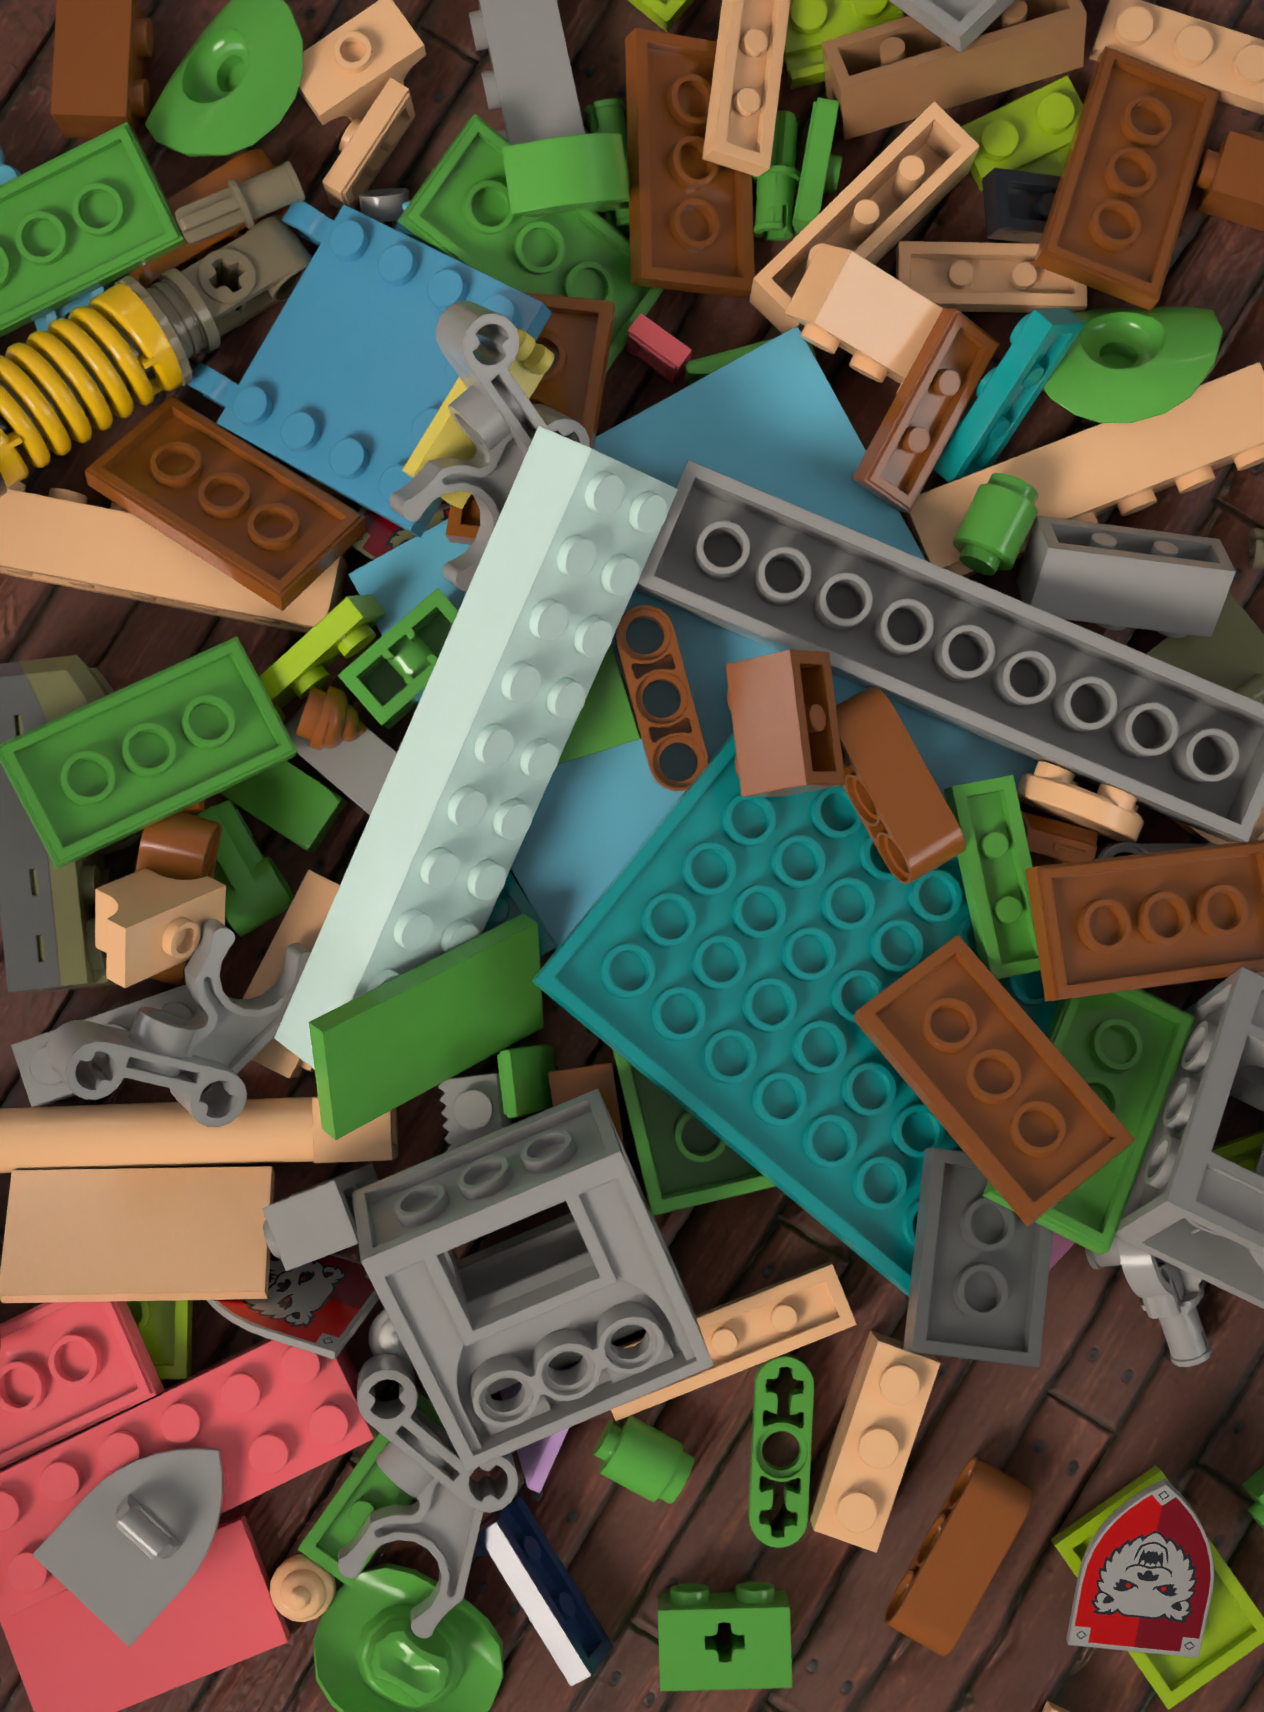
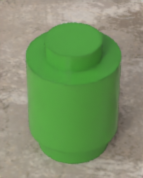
M994 473L990 476L987 484L979 485L953 539L954 547L961 553L959 560L971 570L985 575H994L996 570L1012 569L1038 513L1035 506L1038 498L1037 491L1027 482L1004 473Z
M632 1415L623 1418L620 1423L611 1419L600 1434L593 1451V1455L601 1459L598 1473L651 1502H655L659 1498L668 1504H672L686 1484L694 1464V1457L683 1451V1443Z

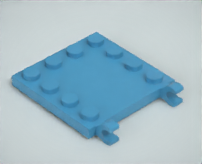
M303 201L294 202L290 205L282 221L298 229L297 235L318 246V249L238 385L214 369L199 362L192 374V382L187 385L203 393V396L208 400L225 408L216 422L224 429L421 538L443 499L439 497L432 501L421 518L411 522L391 508L389 498L393 492L401 489L413 479L404 473L402 469L459 378L456 371L441 352L436 341V326L439 317L450 305L458 301H471L507 317L517 329L526 331L537 340L552 312L543 302L344 204L335 220H332Z

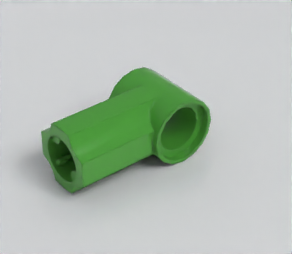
M227 800L221 804L211 806L196 815L219 822L222 825L213 879L226 885L225 917L236 933L243 937L287 911L294 899V894L274 861L269 856L265 857L251 830L248 828L235 804L231 800Z

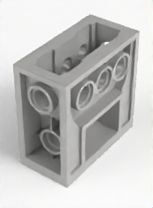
M1240 967L1185 1010V1012L1195 1016V1020L1115 1237L1264 1309V1139L1254 1172L1211 1152L1229 1095L1264 1112V977L1244 967Z
M598 1088L352 1192L361 1262L466 1471L714 1366L688 1294L655 1218L652 1216L649 1204ZM564 1201L567 1202L571 1213L458 1260L453 1250L455 1247ZM643 1329L646 1330L645 1337L634 1347L618 1348L612 1344ZM580 1361L578 1365H576L572 1369L565 1371L559 1370L563 1367ZM519 1382L522 1384L521 1390L511 1399L499 1401L491 1398V1394Z

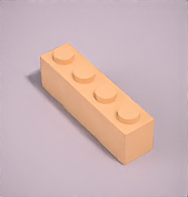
M934 101L753 278L749 302L782 334L798 326L800 331H803L805 326L784 314L820 244L824 243L852 250L876 265L969 173L980 145Z

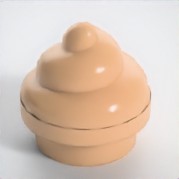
M305 1554L293 1555L284 1560L275 1570L270 1583V1596L273 1605L281 1615L296 1622L312 1621L323 1615L330 1607L336 1592L335 1577Z

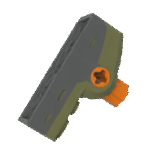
M78 655L1 663L0 744L116 691L100 669L97 667L88 668ZM0 763V917L8 992L50 993L117 985L106 978L107 953L95 947V889L116 880L113 870L105 869L104 855L133 847L141 840L144 829L56 870ZM204 800L180 812H202L205 810Z

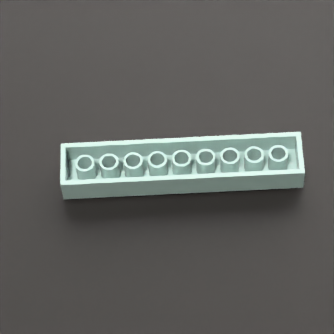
M538 426L274 1039L314 1070L309 1022L482 934L497 898L504 887L524 837L530 828L550 778L557 767L577 717L584 706L585 699L612 642V638L634 588L639 581L645 563L666 520L678 489L590 447Z

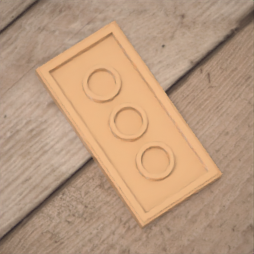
M272 1166L12 1170L0 1268V1300L2 1303L268 1299L270 1249L264 1236L263 1225L266 1217L262 1208L273 1204L275 1181Z

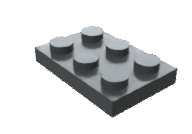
M925 1148L903 1350L1039 1368L1053 1231L1035 1222L1027 1227L1015 1212L982 1196L988 1179L965 1152Z

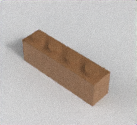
M1015 0L962 53L911 16L902 17L822 42L826 95L828 99L839 101L836 120L844 141L916 119L934 101L945 110L1083 67L1087 13L1081 0Z

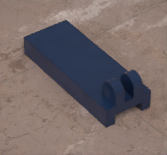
M519 1496L502 1510H498L481 1522L473 1555L483 1557L490 1554L570 1686H573L592 1676L613 1647V1644L526 1503Z

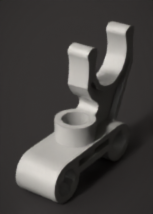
M458 301L447 307L439 317L436 326V341L441 352L468 388L448 405V409L459 427L475 444L476 454L470 460L444 457L428 461L408 484L390 495L389 503L395 512L405 519L415 522L421 518L432 501L446 493L465 491L474 496L480 509V527L476 539L465 553L448 561L443 566L444 577L460 590L467 592L538 426L587 447H590V440L586 429L579 422L551 407L542 404L532 405L508 370L519 350V335L515 325L507 317L471 301Z
M216 919L206 920L201 925L199 944L184 969L188 992L198 1007L196 1014L192 1018L184 1019L164 1010L141 1007L137 1012L131 1031L86 1020H73L62 1024L49 1038L46 1047L48 1064L70 1090L83 1099L97 1100L108 1096L118 1088L125 1077L168 1087L176 1100L200 1124L207 1127L227 1125L240 1115L245 1107L247 1098L245 1084L237 1073L275 1037L311 954V950L301 943L290 944L286 949L283 972L274 986L263 995L248 1000L232 999L223 992L219 976L222 960L234 943L235 935ZM210 1083H212L211 1087L206 1092L202 1093L204 1088H206Z
M383 1353L370 1358L359 1371L357 1404L360 1414L367 1423L390 1441L375 1459L377 1465L399 1488L418 1500L412 1505L394 1504L371 1512L356 1536L339 1550L338 1570L346 1578H356L366 1559L373 1551L383 1544L396 1540L414 1541L427 1548L438 1562L440 1569L439 1580L431 1595L411 1609L410 1620L412 1632L420 1638H428L432 1635L439 1621L456 1604L463 1600L483 1512L492 1513L502 1510L511 1503L517 1493L519 1480L512 1452L478 1466L485 1471H490L495 1465L501 1467L503 1471L497 1479L493 1480L485 1475L478 1482L473 1480L470 1476L478 1467L466 1471L447 1432L416 1407L418 1395L413 1368L406 1359L396 1354ZM385 1379L395 1380L398 1382L399 1397L391 1401L376 1399L375 1384Z

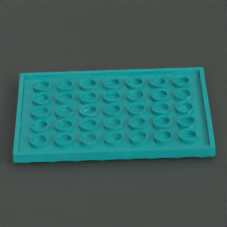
M733 732L708 762L707 767L691 783L690 787L682 794L532 979V982L909 1297L925 1148L964 1151L855 1022L854 1016L859 1008L957 935L962 938L979 958L958 856L912 883L903 884L896 879L886 866L842 785L782 797H741L740 781L735 769L736 748ZM1041 970L997 979L1039 1029L1046 1034L1059 1000L1045 1002Z

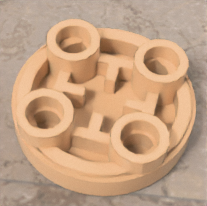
M1038 761L1034 773L1022 775L1016 789L1018 799L1022 803L1065 823L1096 831L1098 835L1121 842H1137L1144 821L1136 813L1139 806L1135 804L1137 797L1105 784H1100L1097 793H1093L1078 787V783L1073 781L1074 773L1044 761Z

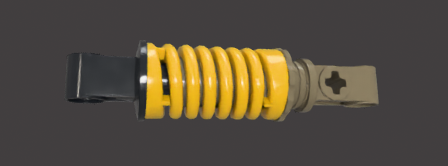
M274 215L260 221L241 237L209 253L205 258L181 272L176 268H170L160 274L159 282L151 285L150 288L145 289L133 277L126 276L115 282L113 287L92 298L88 306H79L71 310L68 319H56L50 322L47 331L39 330L31 333L26 344L14 343L9 346L5 357L0 355V497L7 493L8 488L25 479L28 475V468L16 448L20 449L31 465L37 468L45 467L50 462L48 448L57 455H65L71 449L70 437L76 442L85 443L91 439V425L98 430L105 431L112 426V413L119 418H127L132 415L134 408L132 398L141 405H148L153 402L154 395L160 391H172L177 387L189 384L193 378L188 360L191 356L197 355L200 351L205 354L212 352L220 347L221 336L243 325L249 319L276 303L288 300L313 257L291 227L282 221L283 217L281 215Z

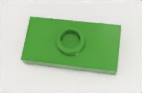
M818 97L817 101L813 103L793 216V239L820 214L823 193L836 195L842 156L830 154L839 107V101Z

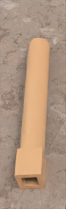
M318 1096L246 1099L245 1107L240 1115L231 1123L221 1127H207L198 1123L179 1102L0 1108V1173H11L12 1170L123 1169L314 1161V1163L386 1161L398 1157L397 1107L335 1140L322 1130Z

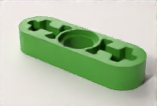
M785 1353L760 1363L754 1378L748 1517L754 1535L762 1543L775 1548L787 1547L797 1542L804 1534L808 1523L814 1380L805 1362L791 1353ZM789 1367L793 1379L802 1381L801 1389L790 1390L788 1399L790 1415L802 1412L800 1423L785 1417H774L763 1421V1412L765 1410L777 1414L778 1398L776 1391L771 1387H766L767 1379L777 1378L779 1368ZM778 1431L792 1434L799 1442L797 1458L791 1464L784 1467L771 1465L762 1455L764 1441L769 1435ZM761 1476L779 1482L799 1478L798 1487L784 1483L786 1508L790 1512H796L794 1519L788 1518L784 1520L782 1530H771L768 1518L759 1517L761 1510H770L773 1505L772 1483L759 1486Z

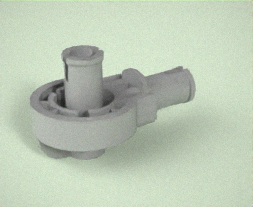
M1114 1237L1111 1248L1107 1253L1099 1255L1085 1248L1087 1260L1093 1269L1122 1266L1129 1286L1140 1297V1305L1143 1311H1147L1149 1318H1159L1171 1353L1170 1358L1174 1365L1190 1367L1203 1363L1210 1358V1353L1213 1350L1207 1340L1196 1308L1204 1297L1205 1290L1201 1283L1202 1279Z

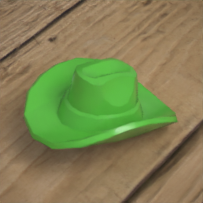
M229 0L198 37L155 103L145 123L155 141L163 147L190 157L227 156L253 146L276 127L296 98L303 73V39L292 8L284 0Z
M1135 306L1073 312L1085 322V325L1043 389L1050 399L1072 414L1099 423H1134L1159 416L1189 399L1214 368L1223 330L1213 310L1195 307L1154 306L1149 311Z
M386 1563L362 1570L351 1587L343 1584L335 1592L330 1607L321 1616L313 1638L316 1681L330 1704L339 1712H488L492 1707L504 1674L503 1641L489 1619L464 1598L439 1621L430 1637L420 1638L416 1636L411 1629L410 1611L431 1595L437 1581L415 1569Z

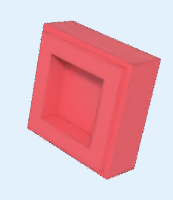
M642 313L639 314L627 330L628 352L670 383L678 385L685 375L686 364H688V361H691L692 350Z

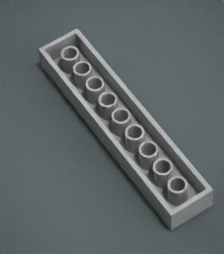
M690 460L687 461L676 487L678 491L636 585V591L779 652L789 649L829 652L833 675L866 689L875 686L892 700L1036 761H1044L1074 773L1076 778L1097 787L1100 784H1105L1123 790L1137 797V804L1227 842L1249 841L1264 805V704Z

